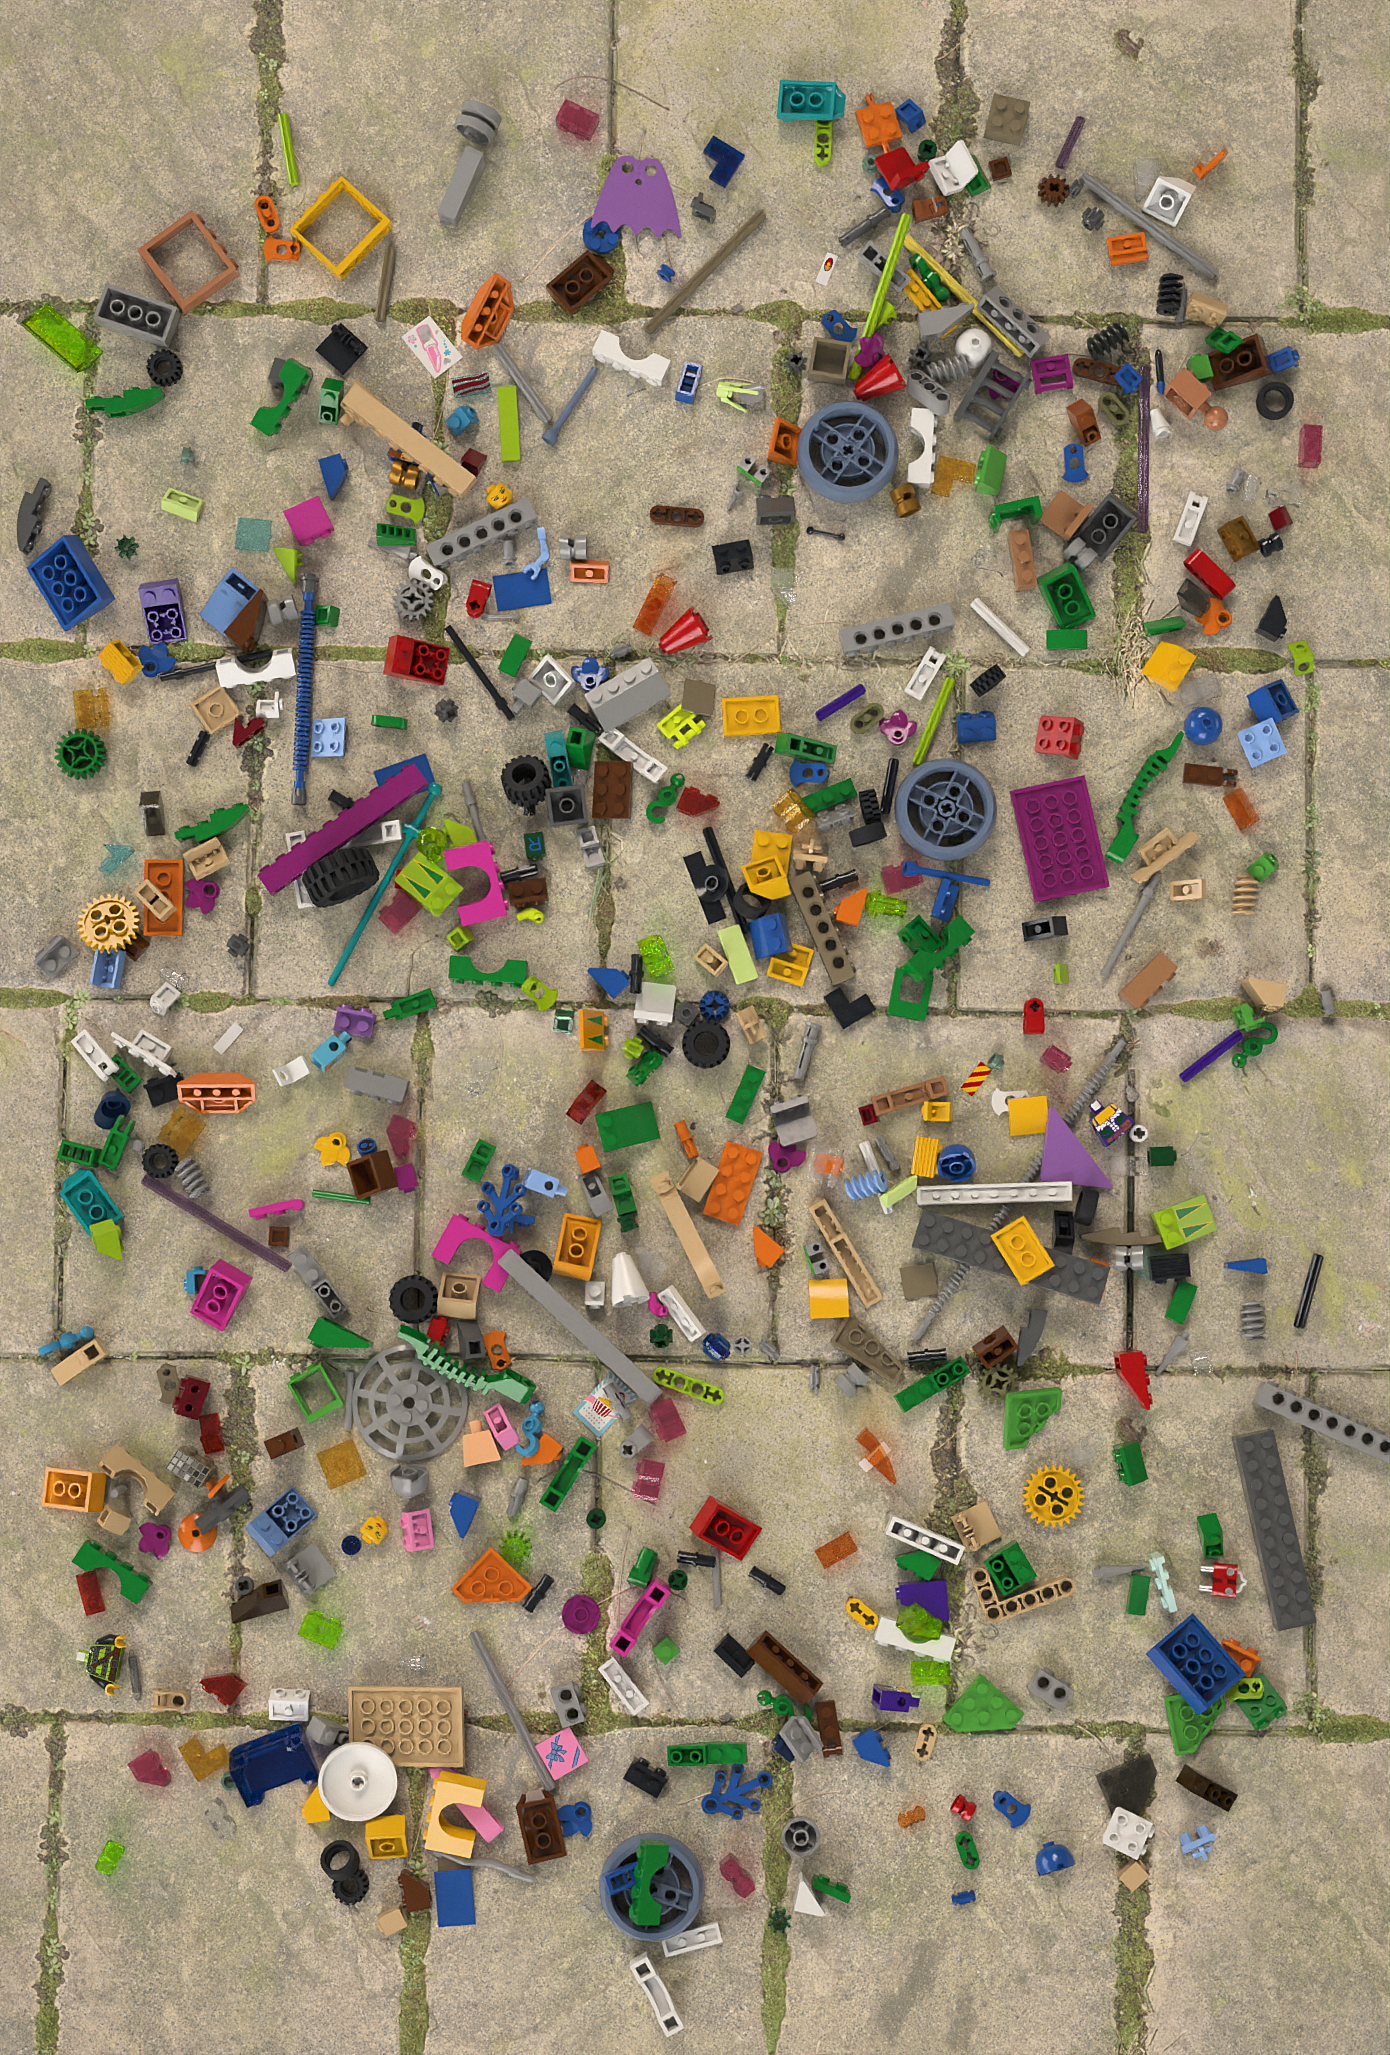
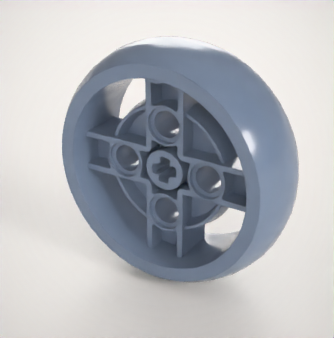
M839 401L822 407L805 423L798 438L797 461L805 481L819 495L835 502H860L876 495L891 480L898 464L899 447L892 425L882 413L865 403ZM838 418L859 419L856 425L847 423L832 428L826 424ZM875 430L881 436L885 446L884 464L875 458L876 447L871 437ZM860 433L864 438L857 440L854 438V435ZM829 438H835L837 440V443L829 444L827 440ZM812 440L820 445V459L824 466L820 474L813 466L810 457ZM848 449L851 450V454H844V452L848 451ZM864 459L868 462V465L861 466L858 461ZM840 464L842 469L834 470L832 465ZM864 476L870 480L865 484L853 487L836 485L840 479L853 480Z
M935 759L919 765L902 781L895 798V821L903 839L916 852L935 860H957L976 852L990 837L997 819L996 796L988 779L974 766L957 759ZM953 773L950 782H937L927 789L918 785L922 779L932 774ZM969 781L975 786L981 796L984 808L983 816L974 812L972 797L966 790ZM956 788L959 791V796H951L949 789ZM931 797L934 802L933 805H926L924 798ZM908 803L917 807L918 818L926 829L922 838L911 825L908 816ZM947 805L950 807L948 810H951V812L948 811L945 814L942 812L943 809L941 807ZM961 813L966 814L968 821H959L958 815ZM934 822L941 823V831L933 829ZM965 830L974 834L971 839L963 844L952 847L938 846L942 838L955 837Z
M642 1833L626 1839L608 1856L600 1874L599 1894L607 1917L622 1933L640 1941H663L680 1934L694 1921L704 1900L705 1880L698 1859L684 1843L666 1834ZM640 1839L663 1840L669 1845L667 1866H664L662 1872H655L652 1876L649 1886L654 1883L656 1888L650 1890V1894L654 1900L662 1905L661 1915L669 1912L673 1907L683 1911L674 1919L659 1925H636L618 1907L614 1895L607 1893L601 1874L625 1866L621 1863L629 1855L637 1852V1847L640 1846ZM673 1855L686 1867L691 1879V1889L681 1886L679 1874L671 1865ZM627 1871V1872H625V1874H626V1877H627V1880H628V1879L630 1878V1876H629V1873H628V1871ZM618 1875V1879L621 1884L623 1883L621 1875ZM611 1878L610 1881H611V1884H612V1887H613V1885H615V1883H614L613 1878ZM632 1887L623 1890L625 1900L629 1906H632L633 1900ZM668 1890H673L676 1895L668 1898L665 1893Z

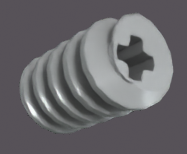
M960 354L959 360L956 356H953L952 361L949 358H945L944 363L942 360H938L937 365L931 362L930 368L926 365L928 376L934 381L938 380L940 385H942L944 378L947 383H950L951 376L957 381V375L964 379L965 373L967 372L968 374V366L963 354Z
M195 1155L179 1162L178 1166L174 1169L175 1172L182 1171L178 1178H185L182 1182L183 1186L189 1185L185 1189L186 1192H192L189 1195V1199L198 1198L212 1190H206L210 1184L209 1182H202L206 1176H199L203 1170L195 1169L199 1162L192 1163V1160L196 1157Z
M1246 1301L1240 1304V1306L1246 1308V1310L1240 1312V1314L1246 1315L1245 1318L1241 1319V1322L1246 1323L1245 1326L1241 1327L1242 1330L1246 1331L1241 1337L1248 1341L1266 1340L1260 1337V1335L1266 1333L1265 1330L1260 1329V1327L1266 1325V1323L1260 1321L1266 1317V1315L1260 1313L1265 1310V1307L1260 1306L1265 1301Z

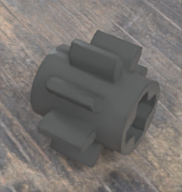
M1088 207L1082 213L1081 217L1083 220L1081 222L1087 230L1092 231L1095 228L1098 231L1104 225L1105 221L1103 218L1105 215L1099 208L1094 207L1091 210Z
M917 344L915 350L910 349L909 353L913 356L909 357L908 361H913V368L921 366L924 369L925 363L930 364L931 360L927 357H930L932 352L926 350L927 345L920 347Z
M792 350L791 355L786 354L785 358L788 361L784 363V367H789V374L796 372L799 375L801 369L806 370V365L803 363L807 362V358H803V351L797 353L795 350ZM793 360H796L799 364L795 365V362H793Z
M450 698L447 701L441 699L435 705L436 712L434 714L443 723L446 720L452 722L458 716L457 709L459 707Z
M241 933L238 936L233 934L226 944L229 947L227 952L234 957H237L238 954L243 957L250 948V944L247 943L249 939Z

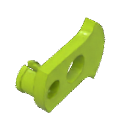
M392 494L385 503L388 513L408 518L413 521L414 525L424 515L425 505L422 497L414 500ZM393 501L395 507H391L389 503ZM404 502L409 503L411 507L408 513H404L400 508Z
M534 975L527 978L521 988L527 996L536 1002L539 1012L549 1009L557 998L558 990L556 988L549 989ZM539 988H542L543 995L536 998L535 993Z
M1241 1678L1225 1692V1696L1231 1704L1236 1699H1261L1264 1693L1263 1683L1260 1678ZM1241 1684L1249 1686L1247 1693L1242 1694L1238 1691ZM1258 1685V1686H1260V1688L1257 1689V1692H1256V1690L1254 1689V1687Z

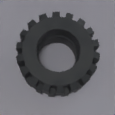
M520 755L517 759H511V763L507 762L505 764L506 768L502 769L501 783L508 800H511L514 805L530 807V805L534 804L536 806L539 801L543 802L545 800V789L552 788L551 778L543 760H539L536 756L526 755V757ZM527 777L534 778V780L528 784H518L521 780Z
M707 1019L697 1021L690 1025L684 1033L682 1040L683 1053L688 1061L696 1067L702 1069L714 1068L726 1059L730 1050V1038L726 1029L721 1024ZM703 1033L712 1034L718 1043L716 1051L708 1056L699 1054L695 1049V1040Z
M410 1275L403 1277L390 1290L389 1307L392 1309L393 1315L398 1317L400 1321L408 1324L424 1322L436 1311L437 1288L432 1284V1281L424 1276ZM410 1288H418L425 1295V1304L417 1311L408 1310L403 1304V1295Z

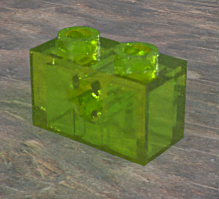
M309 1610L297 1635L334 1650L345 1625H342V1621L334 1617L330 1619L324 1617V1614L318 1610ZM321 1624L325 1625V1630L322 1633L319 1632L320 1628L317 1627Z

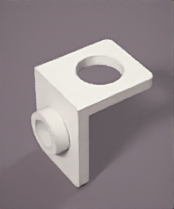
M300 1056L284 1066L273 1069V1073L282 1087L296 1082L311 1073V1070L304 1056ZM280 1072L284 1073L286 1081L280 1077Z

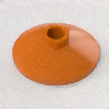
M203 1513L190 1514L179 1525L178 1537L181 1544L193 1552L207 1550L214 1544L217 1537L216 1526L204 1534L194 1522ZM194 1530H198L200 1532V1535L198 1537L194 1536Z

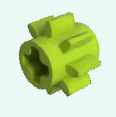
M635 1036L633 1039L627 1038L621 1049L625 1052L624 1057L633 1060L634 1057L639 1059L645 1046L641 1045L642 1040Z

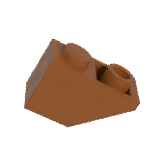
M1080 399L1066 407L1070 423L1083 446L1086 447L1101 439L1093 408L1085 400Z

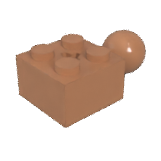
M1184 367L1168 384L1162 395L1189 420L1200 411L1204 415V423L1208 429L1213 431L1223 429L1228 423V413L1224 408L1220 406L1212 407L1207 402L1212 395L1210 388L1205 383L1197 380L1194 372Z

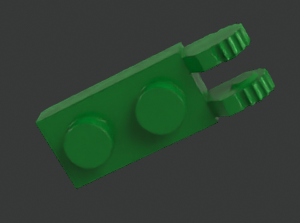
M122 1114L118 1116L114 1127L111 1128L98 1159L99 1164L113 1171H116L130 1140V1134L133 1132L136 1121L131 1119L127 1123L125 1131H121L120 1129L125 1121V1116Z

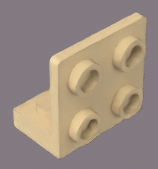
M1193 292L1185 315L1193 321L1200 320L1205 322L1207 326L1216 328L1220 327L1226 318L1228 305Z

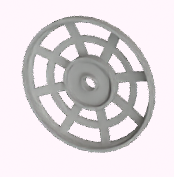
M403 1344L380 1352L365 1365L353 1389L352 1410L356 1426L369 1445L388 1457L397 1460L413 1461L431 1457L444 1450L453 1442L466 1419L468 1393L464 1383H458L461 1391L462 1406L461 1409L450 1407V1396L445 1384L450 1379L447 1378L446 1374L440 1376L435 1370L421 1364L422 1360L418 1359L417 1351L414 1362H402L390 1367L385 1356L398 1351L416 1350L412 1344ZM376 1362H379L383 1372L375 1380L371 1391L360 1389L361 1382L366 1373ZM402 1368H412L410 1379L399 1381L394 1371ZM420 1370L430 1374L435 1381L428 1386L418 1381ZM387 1376L393 1385L388 1394L376 1392L380 1383ZM439 1387L443 1393L444 1406L433 1404L431 1393ZM358 1396L369 1399V1412L373 1423L365 1428L358 1414ZM411 1397L414 1399L415 1404L413 1408L405 1407V1398ZM375 1400L386 1402L388 1413L379 1419L375 1411ZM431 1411L442 1413L438 1423L431 1429L425 1419ZM447 1416H460L454 1431L441 1444L435 1434L444 1425ZM392 1419L400 1424L399 1435L397 1436L389 1432L383 1425ZM419 1425L425 1433L418 1437L406 1438L408 1426ZM378 1429L386 1437L397 1442L396 1452H390L382 1448L370 1438L369 1434ZM429 1439L434 1446V1449L422 1454L403 1455L405 1443L412 1444Z

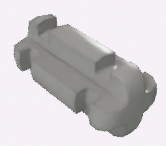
M629 642L627 645L622 644L614 647L613 650H609L612 659L627 655L628 652H633Z
M766 1338L760 1341L759 1346L763 1347L762 1349L769 1357H772V1360H776L780 1356V1352H777V1349L770 1342H767Z
M810 1367L809 1384L811 1386H809V1389L819 1390L820 1367Z

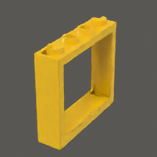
M341 176L330 184V188L325 193L323 192L318 196L317 202L313 206H309L299 220L294 221L295 224L291 227L290 232L292 237L342 281L393 226L391 221ZM345 191L379 223L336 267L308 242L302 234Z

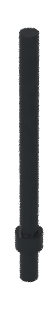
M451 625L445 628L446 632L493 697L497 708L502 710L509 721H512L515 716L507 706L508 702L506 699L500 696Z
M272 649L237 656V659L241 663L271 657L273 653ZM216 661L182 669V667L174 669L172 672L160 674L161 682L172 679L180 680L184 679L185 676L215 670Z

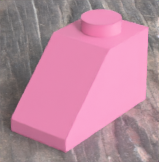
M500 1402L483 1412L496 1440L505 1451L522 1441Z

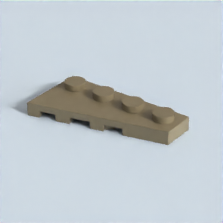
M849 1310V1317L843 1319L829 1343L892 1385H895L905 1368L869 1332L867 1327L854 1316L855 1314Z

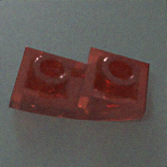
M96 1570L76 1575L86 1616L106 1611Z

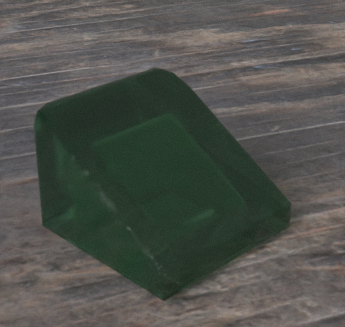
M556 1009L553 1032L572 1034L575 1011Z

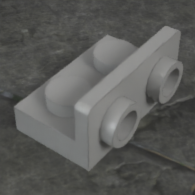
M62 935L54 936L49 941L50 945L45 950L41 949L35 955L36 959L33 961L51 979H54L80 953Z
M791 1716L779 1732L798 1762H805L814 1749H822L824 1746L819 1735L814 1731L805 1716Z

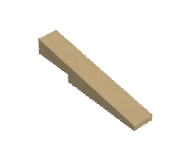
M821 1197L806 1206L865 1307L868 1308L883 1299L826 1200Z

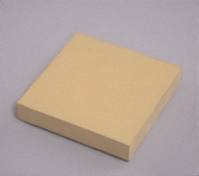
M220 685L189 704L211 737L235 722V717L239 719L243 716L226 689L220 687Z

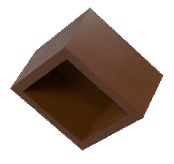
M387 1150L370 1153L346 1163L357 1200L373 1197L398 1187Z

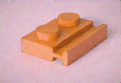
M1144 232L1106 239L1111 267L1147 261L1149 259Z

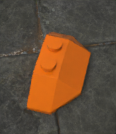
M495 272L478 289L461 323V340L475 349L498 343L514 311L511 282Z
M238 1072L198 1073L177 1083L179 1102L185 1103L201 1114L240 1113L256 1101L255 1082Z

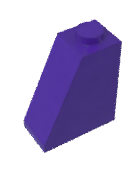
M944 1578L931 1579L930 1581L898 1582V1588H895L896 1600L899 1599L901 1605L945 1621L949 1620L947 1587Z

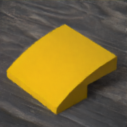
M791 942L793 951L772 956L766 975L803 987L814 949Z
M1046 1095L1007 1099L1010 1137L1045 1133L1048 1115Z
M847 1278L808 1280L810 1319L849 1317Z

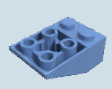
M232 567L216 587L201 611L200 616L226 636L223 632L259 591V588Z
M292 1486L251 1521L245 1529L271 1557L318 1514Z

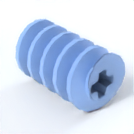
M876 1169L873 1170V1176H871L869 1171L866 1172V1178H864L863 1174H859V1180L852 1176V1182L846 1178L844 1182L848 1196L856 1201L859 1198L863 1199L866 1196L887 1191L888 1180L883 1169H880V1174H878Z

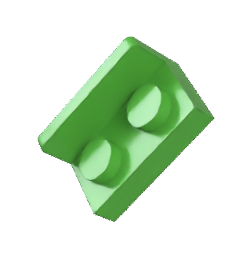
M1248 1003L1231 1008L1239 1030L1245 1028L1247 1032L1261 1027L1260 1022L1266 1021L1265 1017L1254 1020V1011L1251 1006H1248Z

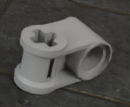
M641 1423L621 1443L619 1453L623 1458H632L655 1437ZM624 1445H626V1446H630V1445H631V1446L633 1447V1448L631 1449V1451H632L633 1453H632V1454H629V1453L623 1454V1451H624L623 1446H624Z

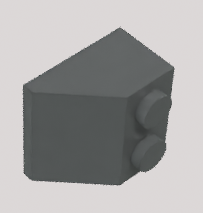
M762 495L760 498H756V525L794 524V497L780 495L778 498H771L769 495Z
M584 784L545 789L550 827L588 823Z

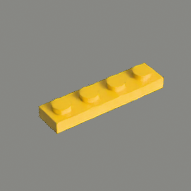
M912 268L907 270L905 273L912 279L902 289L920 312L927 309L932 311L939 310L942 305ZM958 325L954 326L947 333H945L941 337L942 340L950 333H952L954 330H956Z

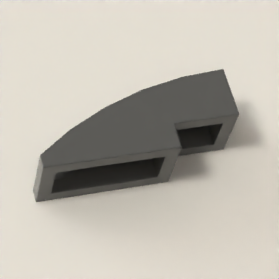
M1030 1308L1028 1327L1020 1326L1019 1348L1016 1353L1015 1365L1022 1366L1035 1349L1042 1335L1048 1311Z

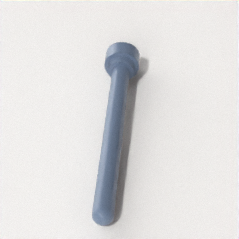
M597 367L590 369L553 427L548 429V431L546 430L541 438L549 445L554 446L557 442L559 430L598 373Z

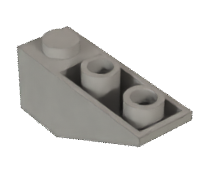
M963 302L956 307L943 306L935 311L931 309L921 311L917 317L921 342L942 337L973 312L974 303Z

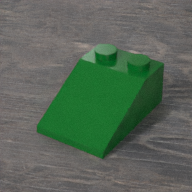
M1069 561L1037 578V586L1060 630L1072 629L1097 616L1076 567Z
M651 1101L595 1114L604 1152L661 1139Z
M324 1316L318 1317L308 1336V1339L311 1340L310 1344L317 1348H369L374 1344V1342Z

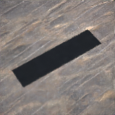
M701 851L683 857L694 888L698 873L706 867ZM699 898L709 925L726 918L720 900L706 902Z

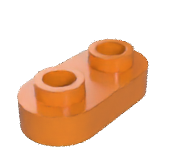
M261 195L254 203L263 229L268 233H275L280 229L281 221L272 199L269 196ZM268 205V208L262 209V206ZM270 222L275 223L274 226H268Z

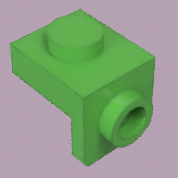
M1266 851L1246 870L1260 883L1275 871L1279 864L1277 858Z

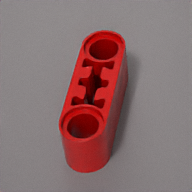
M1196 548L1183 561L1184 566L1219 600H1223L1236 587L1234 581L1199 548Z

